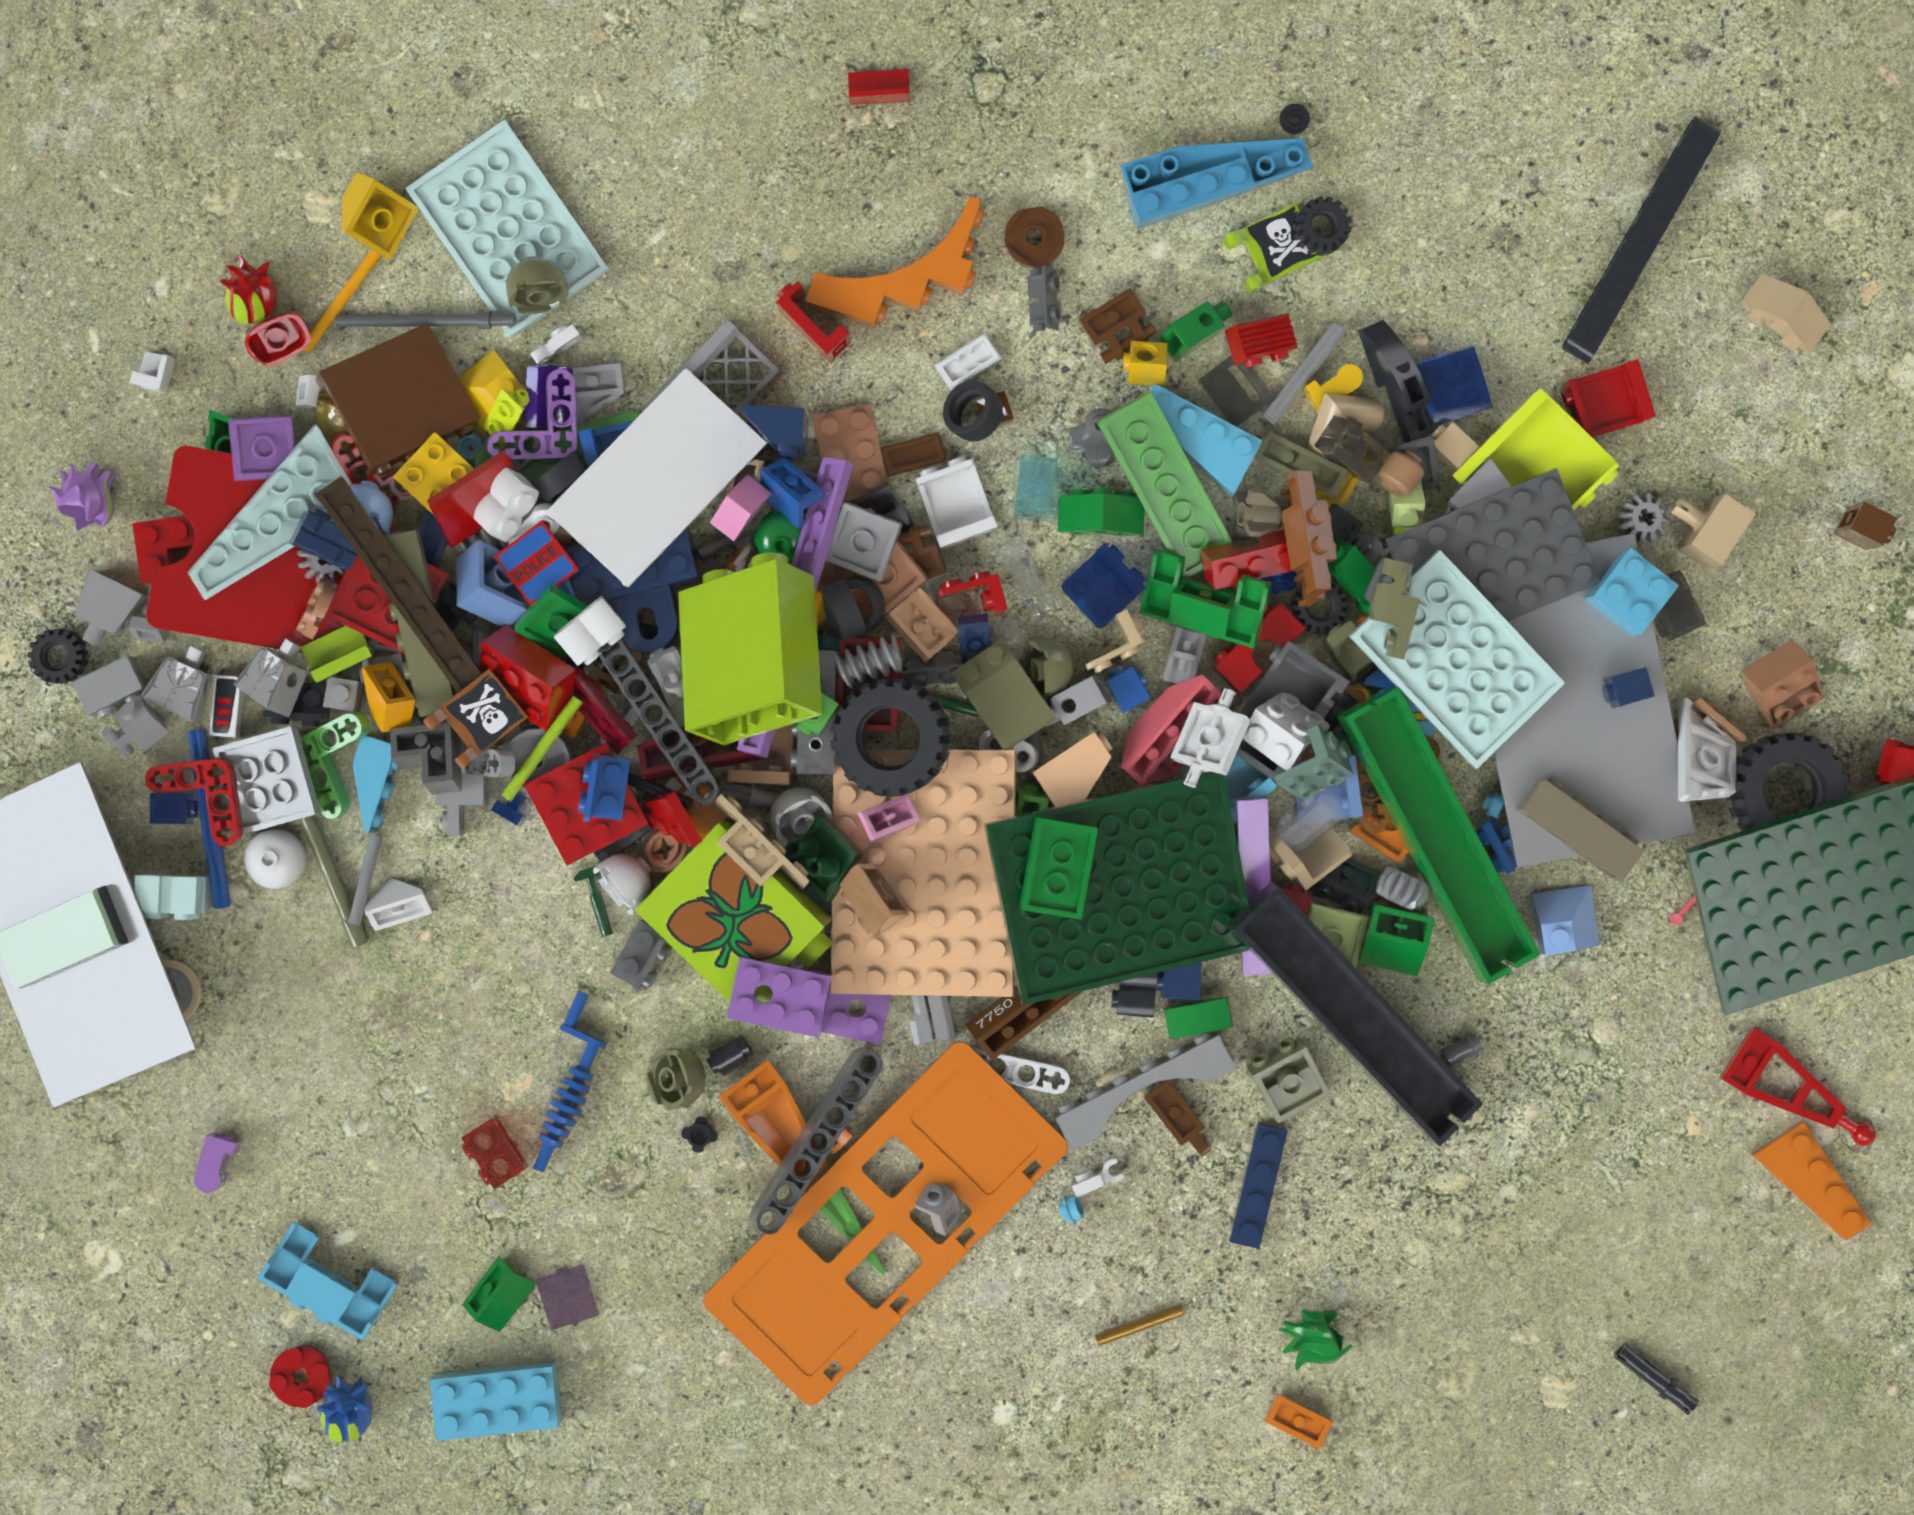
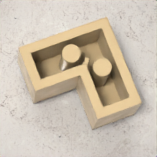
M1763 273L1740 302L1748 312L1746 316L1749 320L1760 326L1763 323L1769 325L1775 332L1780 334L1782 344L1792 351L1800 349L1810 353L1831 325L1808 291Z

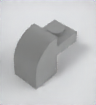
M461 775V792L436 795L435 805H447V811L442 813V828L447 830V836H464V805H488V776Z

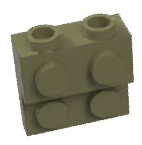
M1289 1037L1282 1040L1278 1044L1277 1050L1269 1054L1267 1052L1256 1054L1251 1059L1252 1063L1246 1066L1277 1123L1331 1095L1312 1056L1300 1037L1297 1039Z

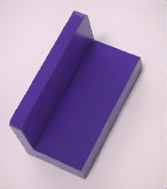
M547 364L527 366L526 391L528 392L529 403L526 405L525 427L539 428L547 426L546 378L549 373L557 369H565L573 375L572 367ZM558 374L557 379L552 380V386L558 387V396L552 395V402L557 400L570 401V395L563 396V387L568 386L569 382L563 379L562 374ZM562 404L557 405L553 410L554 419L561 423L568 420L570 416L568 407Z

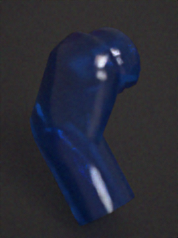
M1295 571L1261 578V580L1271 582L1270 593L1276 595L1293 590L1297 585L1294 577L1298 575Z

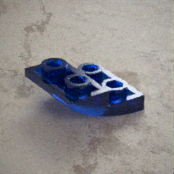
M1474 346L1416 364L1432 400L1427 406L1431 422L1434 426L1493 408Z

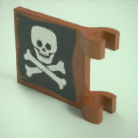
M489 668L428 715L423 722L430 731L444 720L451 725L468 747L454 759L463 769L524 721L528 715Z

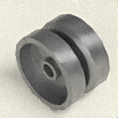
M537 725L523 728L507 744L506 748L512 751L515 758L514 773L511 776H507L509 782H511L546 733ZM561 734L558 736L542 758V765H537L526 782L571 760V749L564 736ZM523 785L519 791L528 794L525 786Z

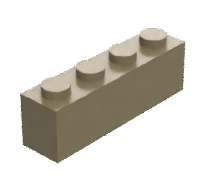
M1554 779L1536 780L1516 810L1614 881H1624L1644 852L1643 849L1637 846L1639 841L1627 832L1621 834L1612 828L1614 823L1604 815L1598 814L1596 816L1587 810L1589 805L1579 797L1573 796L1571 798L1562 792L1564 787Z

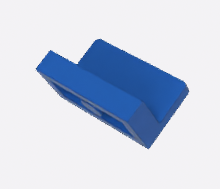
M785 457L761 469V485L772 493L766 502L776 511L787 517L797 529L802 527L804 509L822 500L823 490Z

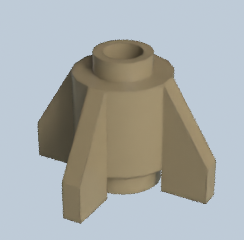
M1250 489L1248 494L1235 492L1233 495L1235 505L1238 507L1236 514L1238 524L1234 527L1231 535L1232 539L1246 540L1254 536L1260 537L1269 532H1275L1282 525L1283 509L1280 508L1276 500L1263 490Z

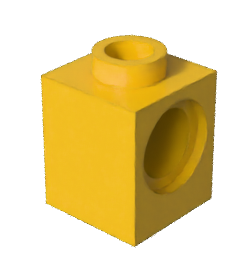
M1131 341L1130 353H1124L1123 371H1128V384L1165 385L1167 343Z

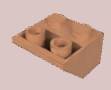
M1793 639L1741 671L1748 693L1773 730L1824 699L1813 659Z

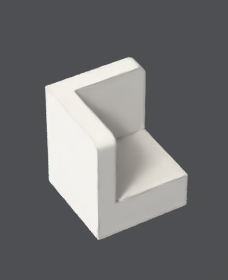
M145 352L140 372L132 371L130 383L140 388L167 394L176 359L166 354L159 355Z

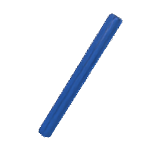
M205 730L189 731L188 740L191 760L210 759ZM193 769L194 780H196L197 774ZM205 788L196 789L212 903L214 909L228 908L231 905L223 846L218 845L212 838Z

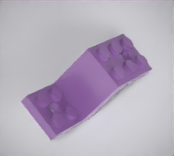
M739 957L727 1018L818 1037L823 1032L881 1045L891 995L831 994V980L833 976L831 971L813 967L807 969L805 966L802 969ZM767 985L772 989L773 996L769 1002L763 1003L757 1000L755 990L758 986ZM856 999L862 1000L866 1005V1012L860 1017H855L849 1012L850 1002Z

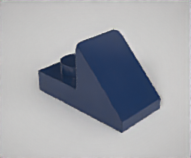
M988 613L957 617L962 665L991 646Z

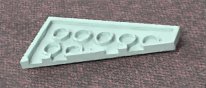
M314 425L187 572L203 599L210 598L293 548L294 546L290 545L289 542L305 510L313 512L315 507L327 512L315 496V493L340 476L345 479L348 485L352 484L317 425Z

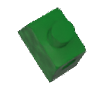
M1206 301L1171 323L1159 337L1161 343H1167V351L1174 362L1177 363L1214 338L1224 328L1223 322L1232 316L1231 309L1224 301L1219 302L1213 307Z

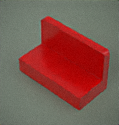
M908 69L848 72L850 105L910 102Z

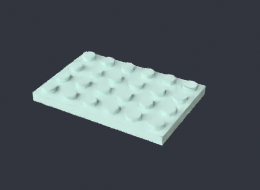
M505 119L405 188L484 303L492 311V314L516 315L515 326H501L510 339L550 312L522 314L518 312L517 307L513 306L511 308L509 306L506 279L510 270L524 258L534 256L553 261L565 276L568 286V297L566 300L609 271L607 265ZM559 301L549 304L552 310L559 306Z
M1436 550L1411 575L1410 591L1405 593L1406 596L1418 598L1420 601L1404 660L1386 656L1387 649H1384V640L1389 630L1392 631L1393 625L1371 620L1369 616L1349 637L1394 685L1400 688L1401 692L1473 768L1478 769L1565 682L1441 550Z

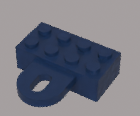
M689 526L629 588L624 586L616 576L581 544L564 548L579 568L571 576L577 599L589 606L602 596L626 624V627L622 629L625 635L621 639L628 647L641 653H651L661 647L666 648L672 643L678 632L679 618L671 588L703 580ZM644 608L652 609L658 628L656 637L651 640L643 637L638 620L639 612Z

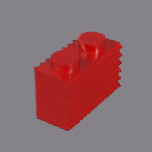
M1286 313L1237 324L1225 330L1234 366L1245 364L1246 369L1262 365L1263 359L1271 358L1272 363L1289 358L1288 353L1298 348L1296 338L1294 337L1295 333L1292 331L1293 326H1291V320L1289 319L1290 315Z

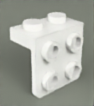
M1281 692L1255 709L1243 739L1287 771L1297 765L1307 745L1311 743L1307 729L1319 725L1328 731L1330 725L1324 721L1320 714L1310 711L1303 706L1295 696Z

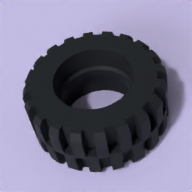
M900 678L880 679L860 686L859 689L851 692L846 697L843 705L839 706L835 713L837 714L836 720L832 722L831 732H833V740L830 741L831 749L835 750L837 766L842 767L845 772L844 776L849 781L858 785L857 788L882 797L902 796L923 788L940 773L944 762L947 761L950 754L949 745L952 743V734H950L949 725L951 724L949 717L943 711L944 706L933 697V693L927 688H923L913 681ZM896 708L905 711L915 720L919 728L920 743L917 752L908 762L899 766H885L876 762L869 756L863 743V731L867 721L873 714L882 709Z
M1793 732L1759 738L1756 743L1749 744L1743 749L1744 754L1741 757H1736V792L1730 797H1726V800H1731L1732 807L1728 808L1732 817H1737L1739 820L1737 826L1742 831L1781 819L1768 809L1763 796V785L1769 771L1775 765L1783 762L1799 764L1809 774L1813 784V798L1807 810L1852 796V791H1847L1846 783L1851 782L1849 773H1844L1842 767L1845 765L1843 759L1835 757L1833 754L1834 748L1829 744L1820 743V739L1812 735L1806 736L1803 733Z

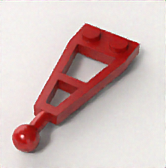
M1754 1027L1749 1029L1719 1077L1747 1096L1833 1129L1838 1124L1849 1131L1853 1141L1860 1146L1871 1145L1876 1139V1130L1873 1125L1868 1122L1857 1123L1843 1113L1847 1108L1781 1044ZM1774 1053L1803 1080L1789 1102L1753 1088ZM1812 1089L1832 1107L1826 1117L1801 1107Z

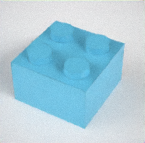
M1630 547L1618 554L1600 578V582L1593 587L1584 600L1630 636L1634 637L1643 634L1679 585Z

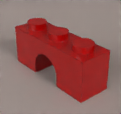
M1285 530L1267 533L1258 537L1259 544L1253 547L1236 548L1230 543L1201 549L1204 578L1216 590L1239 584V579L1243 574L1261 579L1294 571L1291 570Z
M1281 603L1275 607L1269 604L1263 616L1259 641H1269L1276 647L1278 644L1285 646L1288 641L1292 643L1306 628ZM1237 644L1232 650L1228 647L1222 650L1214 659L1218 664L1213 668L1238 694L1242 693L1263 672L1252 659L1253 648Z

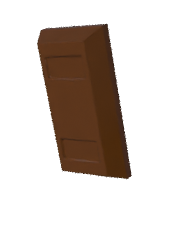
M939 432L880 448L888 477L947 462Z

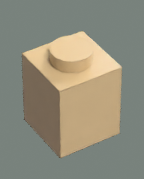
M1454 422L1447 427L1441 424L1431 435L1434 439L1436 456L1454 472L1480 447Z

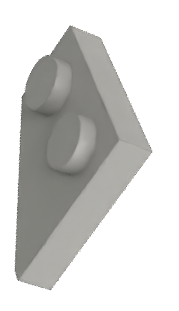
M622 363L572 367L575 381L576 424L625 393Z

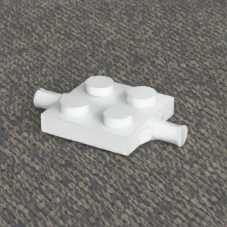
M1223 689L1218 704L1204 705L1194 702L1172 752L1171 758L1175 762L1190 766V770L1183 782L1189 787L1196 788L1202 772L1211 771L1227 776L1249 725L1250 719L1246 715L1232 712L1229 709L1236 695L1230 689Z

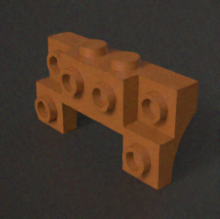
M1295 471L1286 476L1288 484L1280 490V495H1286L1288 508L1282 511L1291 570H1303L1302 573L1294 577L1295 582H1301L1303 600L1298 602L1299 607H1309L1324 599V593L1331 590V574L1328 571L1327 564L1337 559L1336 544L1333 539L1331 514L1328 510L1327 500L1316 499V486L1313 482L1312 471Z

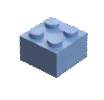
M477 540L456 558L457 606L501 627H504L506 624L511 626L527 611L529 604L495 560L494 556L502 550Z

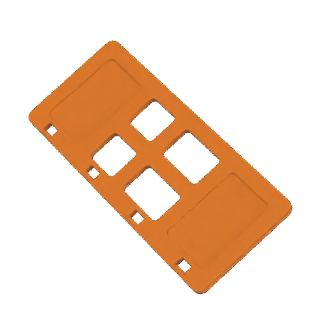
M956 1041L801 1196L782 1228L772 1235L763 1234L705 1293L703 1299L704 1306L802 1402L807 1405H815L1065 1155L1067 1142L968 1043ZM891 1137H897L923 1162V1168L895 1196H888L862 1170V1166ZM1035 1159L1042 1166L1029 1178L1023 1171ZM929 1183L937 1185L944 1183L971 1209L968 1217L940 1243L931 1238L910 1217V1212L916 1207L915 1202ZM841 1187H848L874 1212V1217L832 1260L825 1261L799 1237L798 1231ZM969 1226L975 1234L963 1245L956 1238ZM889 1233H895L922 1259V1262L878 1307H872L845 1279ZM903 1293L909 1300L897 1312L891 1304ZM836 1360L843 1367L830 1378L824 1371Z

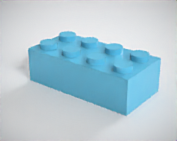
M556 1360L435 1373L430 1379L436 1441L558 1428L563 1421Z

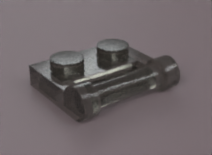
M1230 355L1200 378L1198 383L1226 420L1238 427L1278 395L1273 388L1269 389L1254 368L1246 369L1245 364L1238 365V369L1260 396L1258 400L1253 402L1228 370L1234 366L1232 355Z

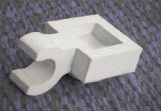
M1117 1158L1107 1159L1100 1172L1093 1173L1089 1169L1075 1175L1076 1180L1071 1182V1186L1076 1197L1105 1186L1104 1184L1122 1180L1124 1178L1122 1172L1116 1175L1109 1173V1167L1118 1163Z

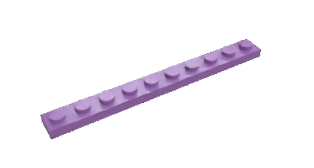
M823 457L816 479V484L823 490V499L808 507L791 564L814 576L815 594L854 465L847 460ZM775 730L739 740L737 750L767 758Z

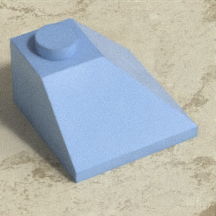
M1591 885L1530 893L1540 954L1550 955L1571 952L1600 945Z

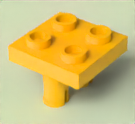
M434 432L398 470L393 478L432 513L427 500L474 470V468Z

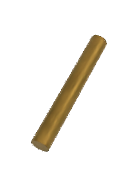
M1178 1304L1095 1335L1098 1346L1182 1317L1184 1313L1181 1305Z

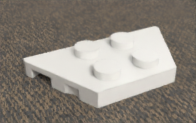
M1684 698L1678 703V800L1685 802L1730 797L1736 792V741L1725 731L1719 729L1709 716L1702 719L1691 709L1693 702L1688 698Z

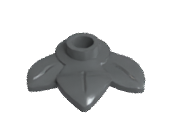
M1104 408L1092 410L1087 415L1085 423L1076 426L1070 435V449H1085L1086 458L1095 469L1104 466L1112 454V450L1103 433L1095 427V422L1098 419L1111 413Z

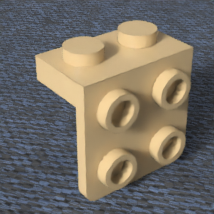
M1126 609L1115 615L1114 619L1127 644L1085 664L1084 667L1087 672L1093 669L1095 674L1113 665L1110 660L1118 656L1125 660L1139 653L1138 646L1143 643L1139 632L1143 628L1135 613L1130 615Z
M1326 821L1314 822L1286 844L1273 829L1269 830L1270 858L1275 864L1280 862L1282 864L1280 868L1288 879L1292 881L1295 878L1305 891L1352 855L1350 847Z

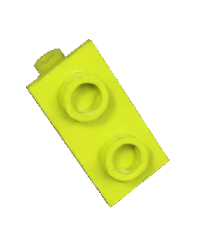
M505 388L501 389L483 425V428L490 436L496 432L515 430V426L524 410L523 407L529 403L528 392L524 389H518L509 393ZM498 437V443L503 448L507 442H504L503 437Z

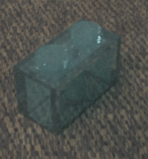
M1021 455L1014 518L1050 522L1051 515H1057L1059 497H1053L1054 486L1061 485L1062 467H1057V459Z

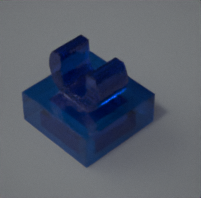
M517 793L511 802L508 801L506 803L503 800H497L491 810L514 825L521 826L527 815L519 810L527 798Z

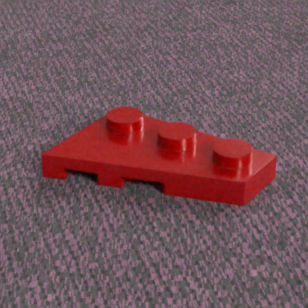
M675 791L670 794L665 793L662 796H653L642 803L647 812L645 816L652 829H659L665 836L670 835L678 843L683 842L692 848L702 842L700 835Z

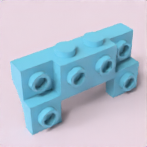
M293 1222L257 1279L290 1298L289 1302L295 1307L303 1310L308 1308L316 1313L315 1317L319 1321L327 1325L333 1323L363 1341L369 1334L381 1311L386 1307L399 1283L372 1268L361 1287L355 1286L309 1258L320 1236Z

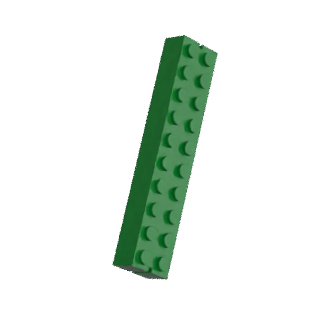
M1388 686L1366 699L1367 703L1360 702L1338 714L1337 718L1425 883L1428 884L1433 898L1478 981L1489 985L1512 972L1508 965L1519 968L1541 954L1400 688Z

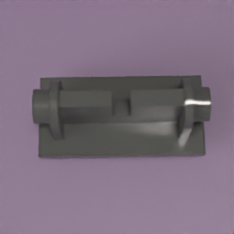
M1045 266L1042 269L1030 270V276H1027L1029 298H1039L1040 302L1029 304L1030 325L1033 326V331H1045V328L1059 331L1058 322L1061 321V308L1057 304V292L1060 289V281L1056 270Z
M954 651L937 653L934 655V664L931 665L928 664V661L925 663L920 656L906 657V660L902 662L903 680L913 681L921 687L940 682L942 684L955 683L956 680L951 672L962 665L961 653L955 654Z

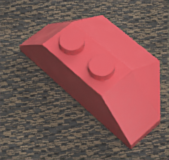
M1203 675L1167 687L1127 733L1121 767L1141 786L1147 785L1149 782L1175 776L1184 764L1175 762L1171 755L1194 702L1204 705L1218 704L1222 693Z

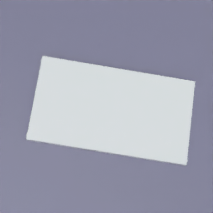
M685 368L565 491L546 513L616 576L624 586L629 588L767 445V442L698 380L690 370Z

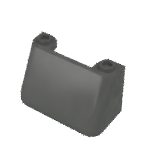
M1288 641L1285 646L1278 644L1269 657L1273 664L1239 714L1246 715L1250 719L1257 707L1284 692L1295 696L1303 706L1310 711L1320 714L1324 719L1350 681ZM1242 739L1236 756L1265 777H1270L1276 784L1275 776L1286 770Z

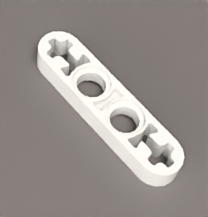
M972 1047L979 1055H987L983 1049ZM1004 1053L997 1057L1005 1062L1006 1069L1000 1076L1008 1084L1051 1094L1063 1093L1070 1084L1068 1072L1063 1067ZM987 1055L985 1061L989 1064L991 1059ZM1023 1065H1030L1035 1070V1076L1029 1082H1024L1018 1077V1070ZM1040 1067L1046 1068L1044 1075L1054 1076L1055 1072H1060V1077L1065 1079L1064 1084L1060 1083L1057 1088H1053L1051 1081L1042 1079L1043 1085H1036L1040 1078Z

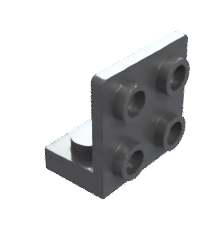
M639 920L610 974L632 985L631 991L639 993L643 989H650L658 975V972L654 971L658 962H665L673 947L649 924Z

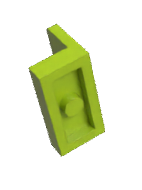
M343 626L307 643L301 648L311 667V674L316 683L371 657L373 654L364 635L347 626Z

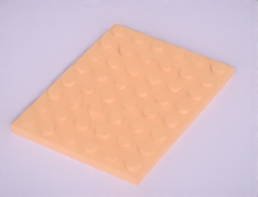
M866 750L873 760L885 766L902 765L908 762L917 752V750ZM949 750L950 754L947 761L944 762L940 773L923 788L908 793L920 822L881 842H871L858 813L900 796L882 797L857 788L858 785L849 781L844 776L845 772L842 767L837 766L835 762L837 757L834 751L833 824L864 853L858 863L877 865L909 915L881 935L874 936L872 932L867 934L858 922V918L861 917L855 907L850 908L841 896L843 889L839 890L832 901L831 941L833 944L831 945V973H833L831 980V994L1014 996V968L984 823L1016 816V750Z

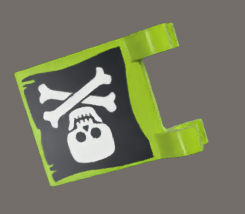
M1296 203L1244 228L1235 230L1225 235V238L1222 239L1227 251L1244 243L1259 272L1247 278V281L1243 283L1248 294L1323 257L1317 256V252L1313 254L1308 253L1309 248L1305 246L1302 249L1299 246L1302 243L1301 240H1295L1294 235L1297 233V230L1293 231V225L1296 223L1294 221L1295 216L1299 213Z

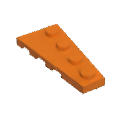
M1800 1121L1751 1154L1843 1240L1847 1241L1871 1225L1804 1122Z

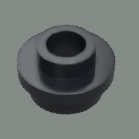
M1300 104L1287 105L1279 116L1281 128L1293 135L1305 131L1310 122L1309 112ZM1289 116H1298L1300 122L1296 125L1291 124Z

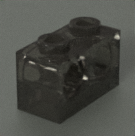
M1334 415L1314 446L1337 465L1347 469L1355 479L1371 484L1391 453L1382 446L1384 441L1370 432L1368 434L1362 430L1363 424L1351 416H1347L1345 419Z

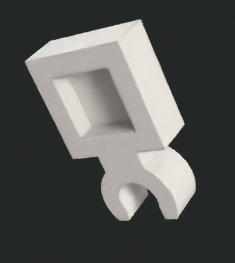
M573 324L569 327L562 325L551 333L552 338L548 340V343L533 351L531 356L537 364H545L553 356L561 354L583 338Z

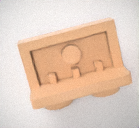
M920 587L915 589L909 597L885 617L925 663L959 633L954 621L948 615H945L936 606L933 597L929 593L924 592Z

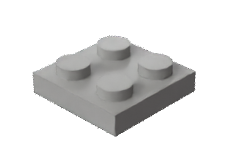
M844 502L834 529L826 561L881 582L884 579L903 523L852 503Z

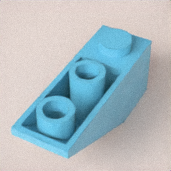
M366 735L359 741L352 765L364 832L374 833L376 828L380 829L385 817V811H382L385 799H390L394 789V782H391L394 770L398 771L400 768L391 759L390 742Z

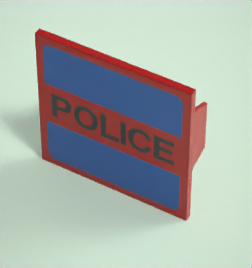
M543 520L494 556L495 560L530 606L550 584L557 587L579 570Z

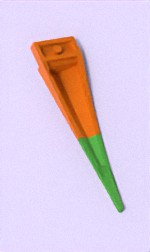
M766 1060L718 1097L739 1126L779 1167L806 1125V1122L786 1083L769 1060ZM813 1136L810 1140L812 1148L818 1146ZM800 1159L795 1163V1174L804 1170V1159ZM826 1160L823 1161L804 1193L829 1168ZM841 1189L819 1209L849 1241L862 1229ZM872 1250L865 1258L880 1274L885 1275L882 1264L874 1250Z

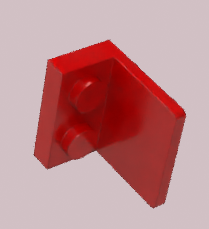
M990 571L976 573L969 578L970 581L961 583L960 578L944 582L935 594L937 601L983 588L982 594H980V601L984 612L989 611L990 617H994L1008 610L999 575H990Z

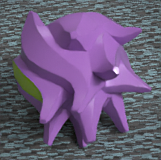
M92 462L79 474L73 464H70V474L60 470L62 477L61 490L49 486L55 496L57 509L61 514L75 518L77 531L93 521L102 528L110 522L114 513L110 486L116 478L115 474L110 475L111 471L106 470L100 476H97L100 465L96 464V462Z

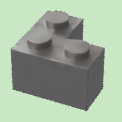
M448 722L440 723L431 731L426 725L390 729L391 759L401 770L422 767V784L432 795L462 791L461 767L454 760L460 754V737Z

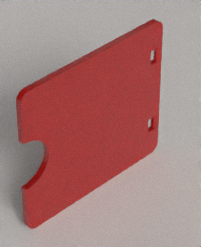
M187 445L177 448L172 458L165 505L178 509L188 518L193 527L194 542L190 552L179 562L166 566L154 565L146 610L148 624L157 629L280 649L285 638L303 646L345 625H341V623L324 616L317 626L319 628L313 639L301 635V632L296 630L303 613H305L309 605L308 601L318 583H316L317 572L312 578L307 579L305 574L310 567H298L299 563L306 561V557L298 556L297 552L303 550L295 546L210 598L203 599L187 572L267 479L234 482L232 454ZM322 559L317 560L319 564H329L328 562ZM334 572L335 583L339 585L343 576H339Z

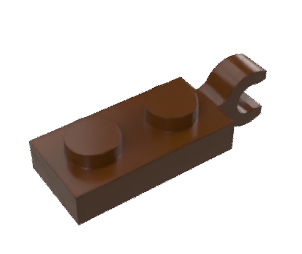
M1169 1080L1163 1081L1144 1096V1099L1181 1146L1190 1141L1201 1157L1211 1151V1148L1199 1134L1205 1126Z

